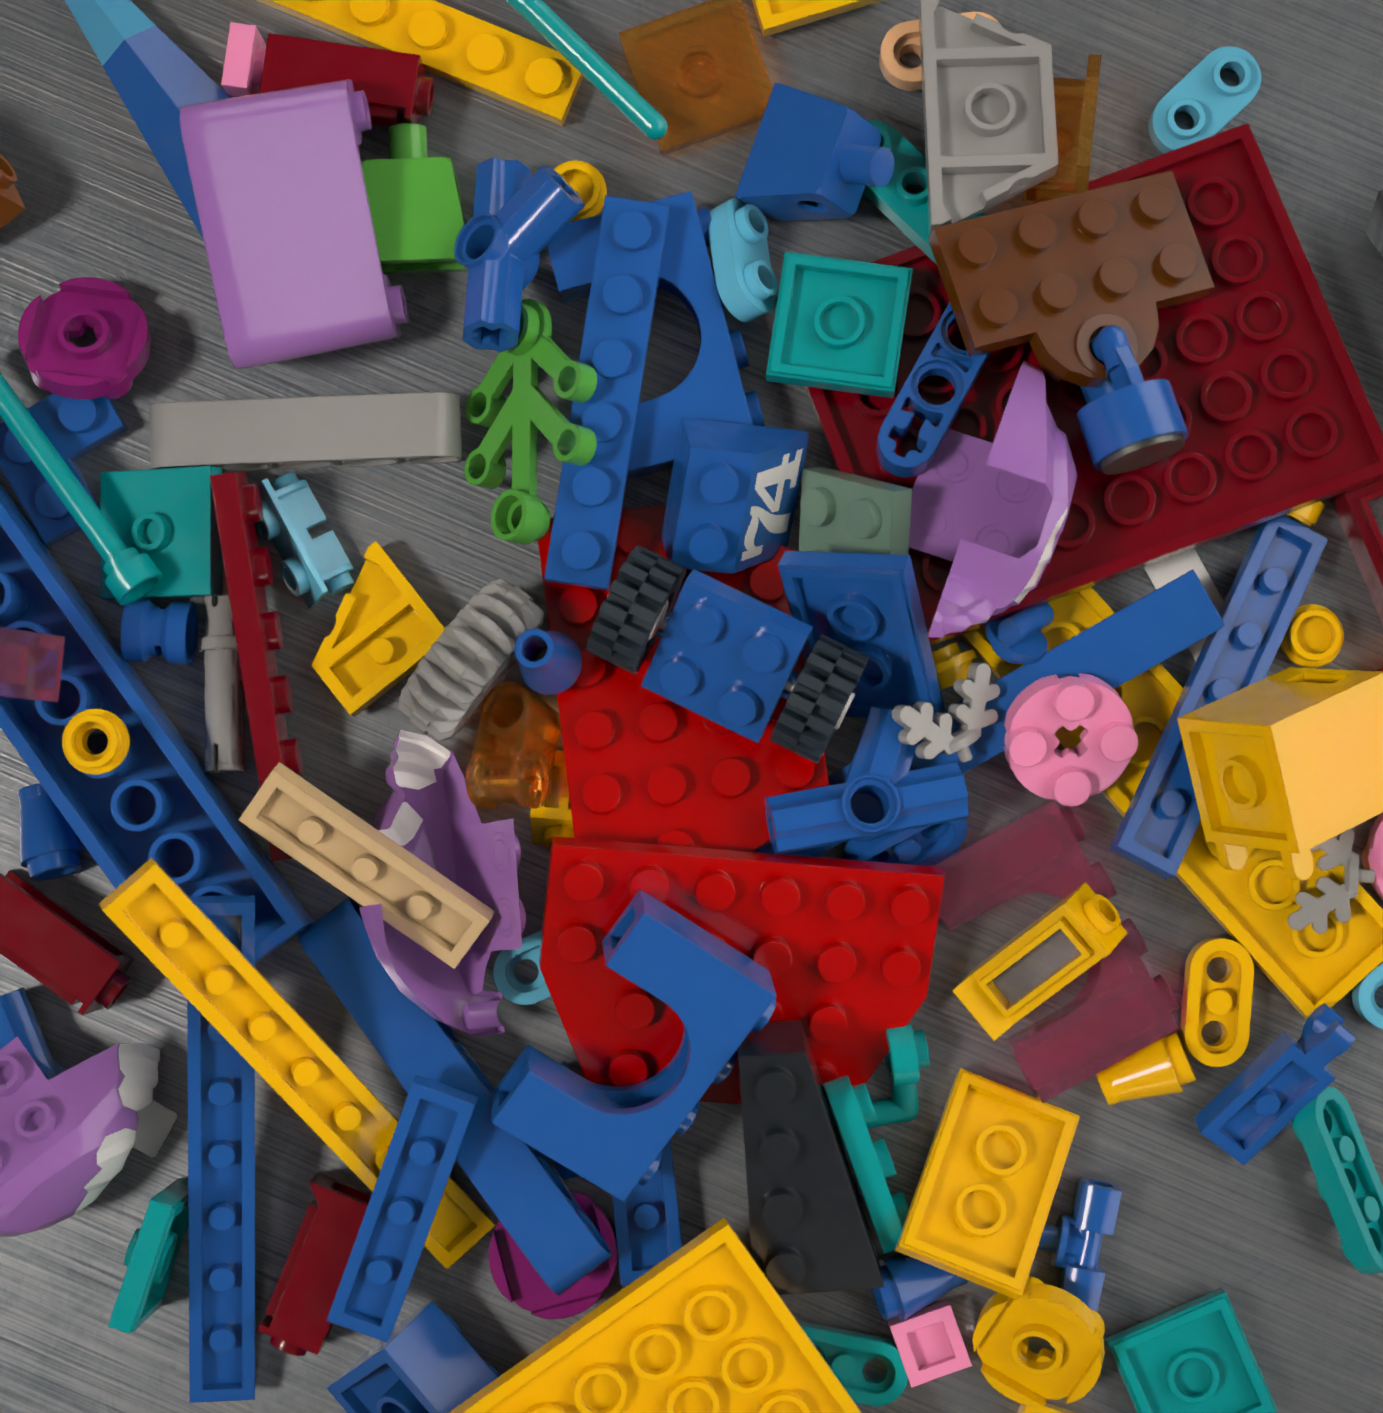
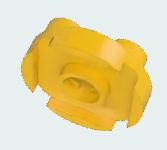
M1028 1276L1023 1294L1019 1299L1016 1300L997 1292L986 1302L980 1312L972 1339L974 1352L977 1349V1354L982 1361L980 1371L986 1381L1005 1397L1031 1407H1045L1047 1399L1059 1400L1067 1397L1065 1404L1078 1401L1090 1392L1099 1378L1105 1354L1103 1338L1105 1324L1102 1317L1096 1311L1091 1310L1073 1294L1061 1288L1044 1284L1035 1277ZM1028 1337H1040L1047 1340L1055 1351L1053 1352L1047 1348L1041 1349L1038 1354L1028 1349L1030 1341Z

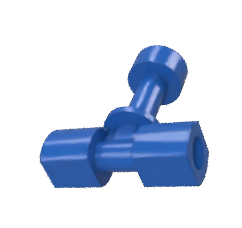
M1080 1177L1072 1217L1059 1215L1055 1226L1045 1225L1037 1250L1051 1252V1265L1061 1267L1057 1287L1073 1294L1091 1310L1098 1312L1105 1278V1271L1101 1265H1098L1104 1234H1114L1122 1190L1117 1184Z

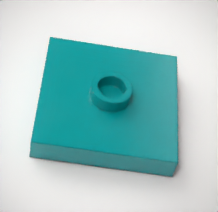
M785 252L767 363L766 381L894 398L913 268Z
M197 466L100 472V511L126 547H135L139 554H148L163 574L161 582L141 599L222 596V549L210 475L222 474V468ZM100 555V599L116 600L105 585L107 575L103 571V566L106 562Z
M177 1179L150 1199L141 1229L137 1228L125 1254L124 1266H127V1270L108 1327L130 1334L161 1307L189 1225L188 1182Z
M1222 1288L1105 1338L1137 1413H1275L1278 1411L1227 1293Z

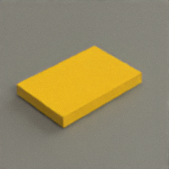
M960 1068L950 1090L895 1251L1013 1299H1019L1023 1294L1080 1116Z

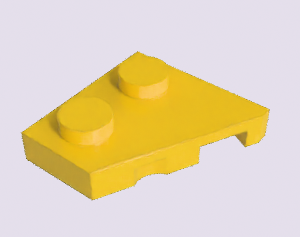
M377 541L368 546L363 557L366 561L350 594H345L335 615V626L331 634L324 638L311 665L349 715L354 718L412 673L430 650L431 645L445 629V626Z

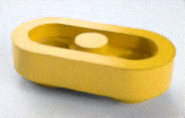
M1221 937L1202 940L1192 948L1185 964L1180 1024L1181 1042L1186 1052L1192 1058L1211 1067H1224L1237 1061L1245 1052L1249 1041L1254 964L1248 951L1241 944L1233 940ZM1221 957L1226 962L1227 971L1223 978L1213 981L1207 974V965L1213 958ZM1217 1021L1222 1028L1221 1037L1213 1044H1206L1202 1038V1029L1208 1022Z

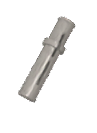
M222 579V596L204 597V637L198 639V652L204 653L205 666L204 773L232 774V771L233 773L246 772V765H244V686L227 580Z

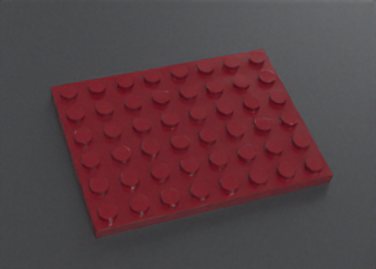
M1249 123L1027 204L1031 205L1172 170L1214 288L1206 297L1157 309L1159 329L1154 348L1139 365L1144 381L1155 379L1170 381L1189 436L1184 441L1185 444L1180 450L1151 465L1120 474L1108 475L1102 471H1097L1093 467L1076 419L1077 412L1087 405L1080 385L1062 379L1057 384L1040 367L1029 342L992 351L950 429L994 443L1023 361H1026L1043 370L1046 380V403L1057 428L1067 436L1076 467L1077 479L1063 531L1059 536L1051 560L1046 565L1037 586L1029 591L1018 605L1010 606L1003 613L990 616L986 623L971 625L963 632L948 633L943 638L929 637L930 646L981 628L990 622L1008 618L1023 609L1051 602L1383 478V433ZM918 246L870 262L913 268L894 398L805 386L838 471L911 488L912 490L918 475L902 478L889 473L882 467L877 458L876 446L880 428L950 302L938 266ZM776 297V304H775V307H774L775 312H776V306H777V299H778V297ZM956 323L947 331L948 339L957 349L967 351ZM928 376L918 384V393L929 404L943 405L949 402L955 395L951 382L942 376ZM914 415L913 423L903 439L891 437L896 442L895 454L905 458L910 450L922 452L916 445L919 431L925 421ZM909 547L908 555L911 558L925 624L929 634L953 561Z

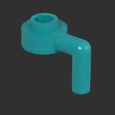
M910 1022L904 1027L886 1029L889 1052L885 1056V1062L891 1082L892 1098L871 1101L878 1120L866 1124L867 1128L909 1122L914 1120L919 1113L916 1083L920 1079L919 1069L929 1068L930 1061L923 1029L913 1031Z

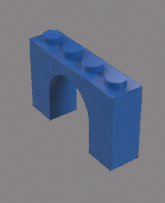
M692 191L658 199L650 203L669 205L670 207L657 289L675 297L690 312L699 331L701 340L700 351L692 371L679 386L663 396L639 402L627 480L673 468L681 417L765 427L756 391L744 393L738 370L749 366L740 329L728 332L722 309L726 306L718 293L715 274L712 271L706 248L710 246L707 230L712 220L708 207L696 209ZM602 214L569 222L547 244L562 303L589 297Z
M641 889L602 941L605 964L613 971L662 1000L680 1017L684 1024V1032L681 1044L673 1059L659 1073L643 1082L628 1086H605L579 1076L527 1044L491 1094L492 1124L623 1202L637 1183L645 1185L653 1177L662 1159V1149L674 1133L681 1135L691 1126L700 1107V1098L712 1082L719 1084L729 1075L737 1060L738 1047L750 1031L757 1033L767 1024L776 1006L775 997L777 996L769 970Z

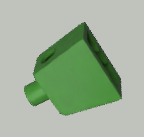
M411 123L390 126L388 128L389 159L361 161L383 274L468 271L467 268L456 260L454 255L456 238L467 222L458 179L451 158L427 156V128L425 126Z

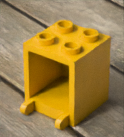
M1289 667L1177 718L1206 842L1215 843L1219 862L1224 869L1234 871L1243 869L1248 858L1246 847L1280 851L1286 875L1291 879L1307 880L1314 870L1311 848L1383 812V672Z

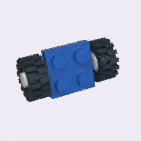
M637 545L629 554L627 561L623 563L616 581H613L609 589L607 599L602 603L599 610L600 614L591 629L593 632L588 638L586 651L635 674L640 669L642 662H645L651 647L654 646L658 637L661 638L641 686L756 743H759L765 733L780 698H788L770 741L818 764L835 729H839L855 696L854 690L870 657L821 634L799 675L793 670L813 629L812 626L695 569L687 577L677 599L675 597L681 589L686 568ZM676 599H677V602H676V604H675V606H674L673 611L670 612V610L673 608V605H674V603H675V601H676Z

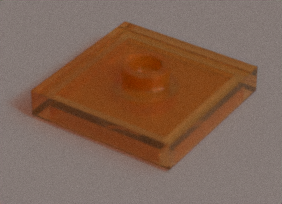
M709 0L618 33L619 41L638 93L667 121V133L663 138L655 140L661 156L762 120L773 87L741 0Z

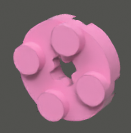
M1078 673L1080 677L1068 676L1059 679L1055 674L1036 680L1014 699L1006 713L1004 722L1006 729L1004 738L1005 756L1019 782L1029 791L1040 797L1057 800L1060 804L1071 807L1081 805L1090 796H1094L1112 785L1126 769L1130 758L1134 755L1138 746V738L1133 728L1131 714L1118 693L1100 678ZM1079 725L1084 727L1080 734L1081 742L1072 749H1056L1059 740L1055 733L1059 728L1064 726L1072 731Z

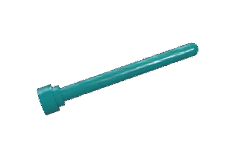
M506 0L645 136L652 140H658L665 136L668 130L666 119L544 1Z
M0 373V417L106 562L103 566V571L107 575L105 585L120 605H128L141 599L161 582L163 574L148 554H139L135 547H126Z

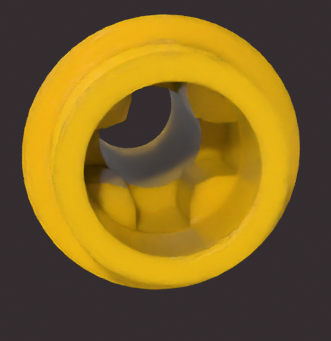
M1158 1032L1107 1066L1095 1070L1100 1087L1109 1106L1122 1101L1184 1092L1183 1085L1196 1081L1195 1074L1177 1032L1162 1037L1160 1032Z

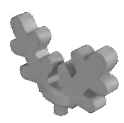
M972 663L968 668L967 679H957L954 682V690L964 699L963 704H951L948 708V713L937 712L933 715V706L929 702L918 701L914 704L913 708L904 705L894 707L892 718L904 728L898 735L900 743L915 745L920 740H923L916 747L915 751L917 757L921 759L931 760L939 753L950 755L957 752L961 763L970 761L973 757L969 745L981 737V728L994 724L998 719V713L994 709H985L986 702L997 698L1000 694L998 685L989 684L991 676L990 666L986 663ZM953 718L960 725L959 730L951 734Z
M1352 829L1339 834L1337 839L1333 837L1311 848V852L1320 849L1325 853L1316 862L1320 870L1328 871L1338 865L1344 867L1343 883L1338 885L1327 877H1319L1315 885L1318 890L1324 893L1323 895L1315 898L1307 892H1298L1295 895V902L1301 908L1288 915L1287 924L1290 928L1301 930L1311 924L1313 931L1316 933H1325L1328 929L1327 913L1333 910L1336 920L1343 923L1348 922L1351 918L1349 899L1357 897L1358 883H1374L1375 871L1359 869V855L1352 852L1355 836Z

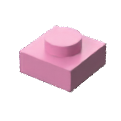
M230 22L221 82L222 87L230 98L259 93L266 43L256 25Z
M948 1299L925 1307L904 1321L899 1317L888 1321L911 1388L972 1366Z

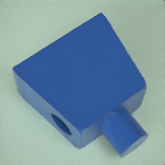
M774 83L735 197L745 204H753L758 207L764 217L770 221L849 218L857 211L865 185L883 187L890 181L894 172V157L889 148L879 146L881 142L880 131L854 110L799 89Z

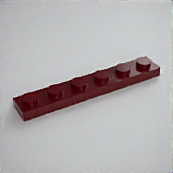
M231 472L210 475L261 788L279 762L297 775L303 776V758L298 738L289 739L285 714L293 712V695L288 675L278 676L275 650L283 649V632L278 612H268L264 586L273 585L272 563L267 547L258 548L254 522L263 521L260 491L257 483L248 484L246 472ZM269 842L272 861L293 859L290 855Z

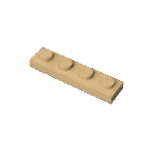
M280 762L272 770L239 818L240 822L362 906L382 903V916L385 922L454 969L487 926L495 912Z

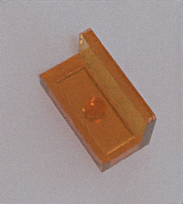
M1102 54L1088 55L1086 79L1053 77L1059 165L1055 176L1023 191V200L1043 202L1088 191Z

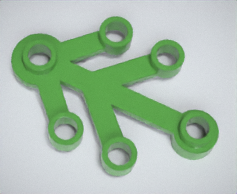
M523 299L521 302L518 346L499 352L480 386L471 391L465 404V414L469 422L490 428L479 447L474 449L466 459L464 475L469 484L492 490L502 483L506 474V461L503 453L512 440V489L502 492L496 499L491 511V527L495 536L500 540L521 545H528L541 539L546 534L550 525L549 509L537 496V428L551 442L553 453L561 462L584 466L591 461L597 447L594 432L589 428L570 423L538 388L539 365L554 379L553 387L557 396L576 403H584L595 392L597 375L592 366L570 360L551 339L552 322L547 307L541 302L532 299ZM513 377V390L506 400L502 392Z

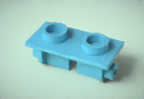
M289 472L272 482L276 491L273 490L267 478L258 485L263 507V521L254 522V525L259 535L266 541L271 539L282 559L280 571L288 589L295 596L301 595L310 610L328 592L326 586H328L332 595L352 586L354 581L350 573L354 570V567L346 556L333 530L314 539L310 537L307 530L324 523L326 517L307 481H299L295 472Z

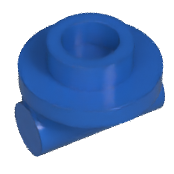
M1045 603L1023 609L1008 618L988 623L985 627V632L992 649L1000 658L1013 664H1033L1039 662L1048 648L1047 640L1041 629L1053 622L1054 612L1052 607Z

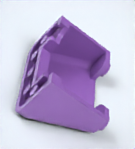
M346 79L182 106L180 108L181 133L224 338L234 368L238 370L401 336L400 324L409 322L406 297L402 285L391 286L388 276L383 274L358 148V145H361L362 142L361 131L371 130V117L365 92L363 90L354 92L352 80Z

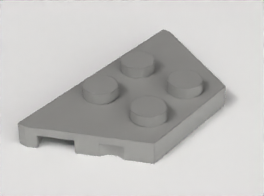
M919 0L918 4L929 235L936 227L968 220L1055 176L1059 165L1051 44L1025 33H1011L1005 30L999 22L977 13L974 20L939 6L940 0Z

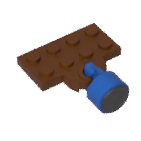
M1172 170L948 224L932 230L928 240L968 356L971 357L1029 342L1040 367L1057 384L1062 379L1080 385L1087 405L1077 412L1076 419L1095 470L1102 471L1108 475L1133 471L1167 458L1184 446V441L1188 438L1189 433L1170 381L1165 379L1144 381L1139 365L1154 348L1159 329L1157 309L1206 297L1214 288Z

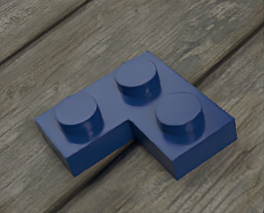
M53 393L27 408V410L100 510V504L75 460L127 431L129 428L112 399L103 396L94 399H71ZM5 422L1 423L0 467L44 543L53 546L81 528Z

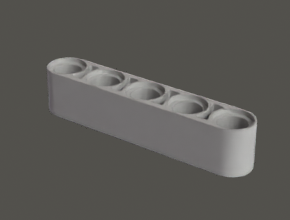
M421 392L158 403L149 406L151 469L214 466L222 468V472L437 464L462 460L460 395L454 393Z

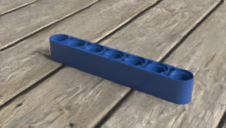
M351 897L346 898L297 936L302 948L407 1093H409L415 1076L419 1075L478 1097L456 1161L543 1281L554 1293L559 1296L612 1256L608 1244L544 1155L492 1124L491 1094L495 1088L449 1025L431 1017L398 990L375 955L359 908L361 906Z

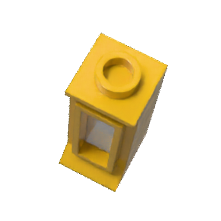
M1085 882L980 962L954 988L953 992L992 1040L995 1041L1012 1025L1102 958L1107 957L1128 932L1121 925L1119 913L1114 905L1106 897L1095 894Z

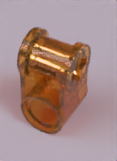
M508 681L494 687L484 698L480 708V722L465 779L467 794L476 808L485 810L496 808L500 803H518L523 808L537 809L542 807L548 800L551 791V774L558 741L561 736L559 712L517 682Z

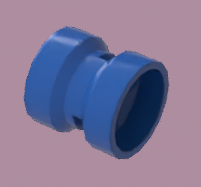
M139 599L124 606L120 638L121 652L125 661L147 662L152 656L159 657L162 654L170 664L191 665L196 652L198 636V614L195 603L173 601L166 609H163L161 606H155L149 599Z

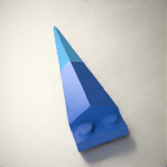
M65 0L203 238L181 133L180 108L186 105L230 97L131 0Z

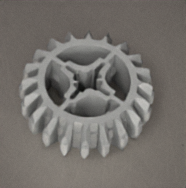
M502 578L484 585L480 592L474 595L469 603L459 611L453 621L446 626L443 633L431 645L430 650L418 663V667L408 678V683L401 690L398 709L422 733H429L441 742L453 738L482 709L486 701L518 662L515 655L516 641L525 631L540 629L544 616L542 609L517 585L513 587Z

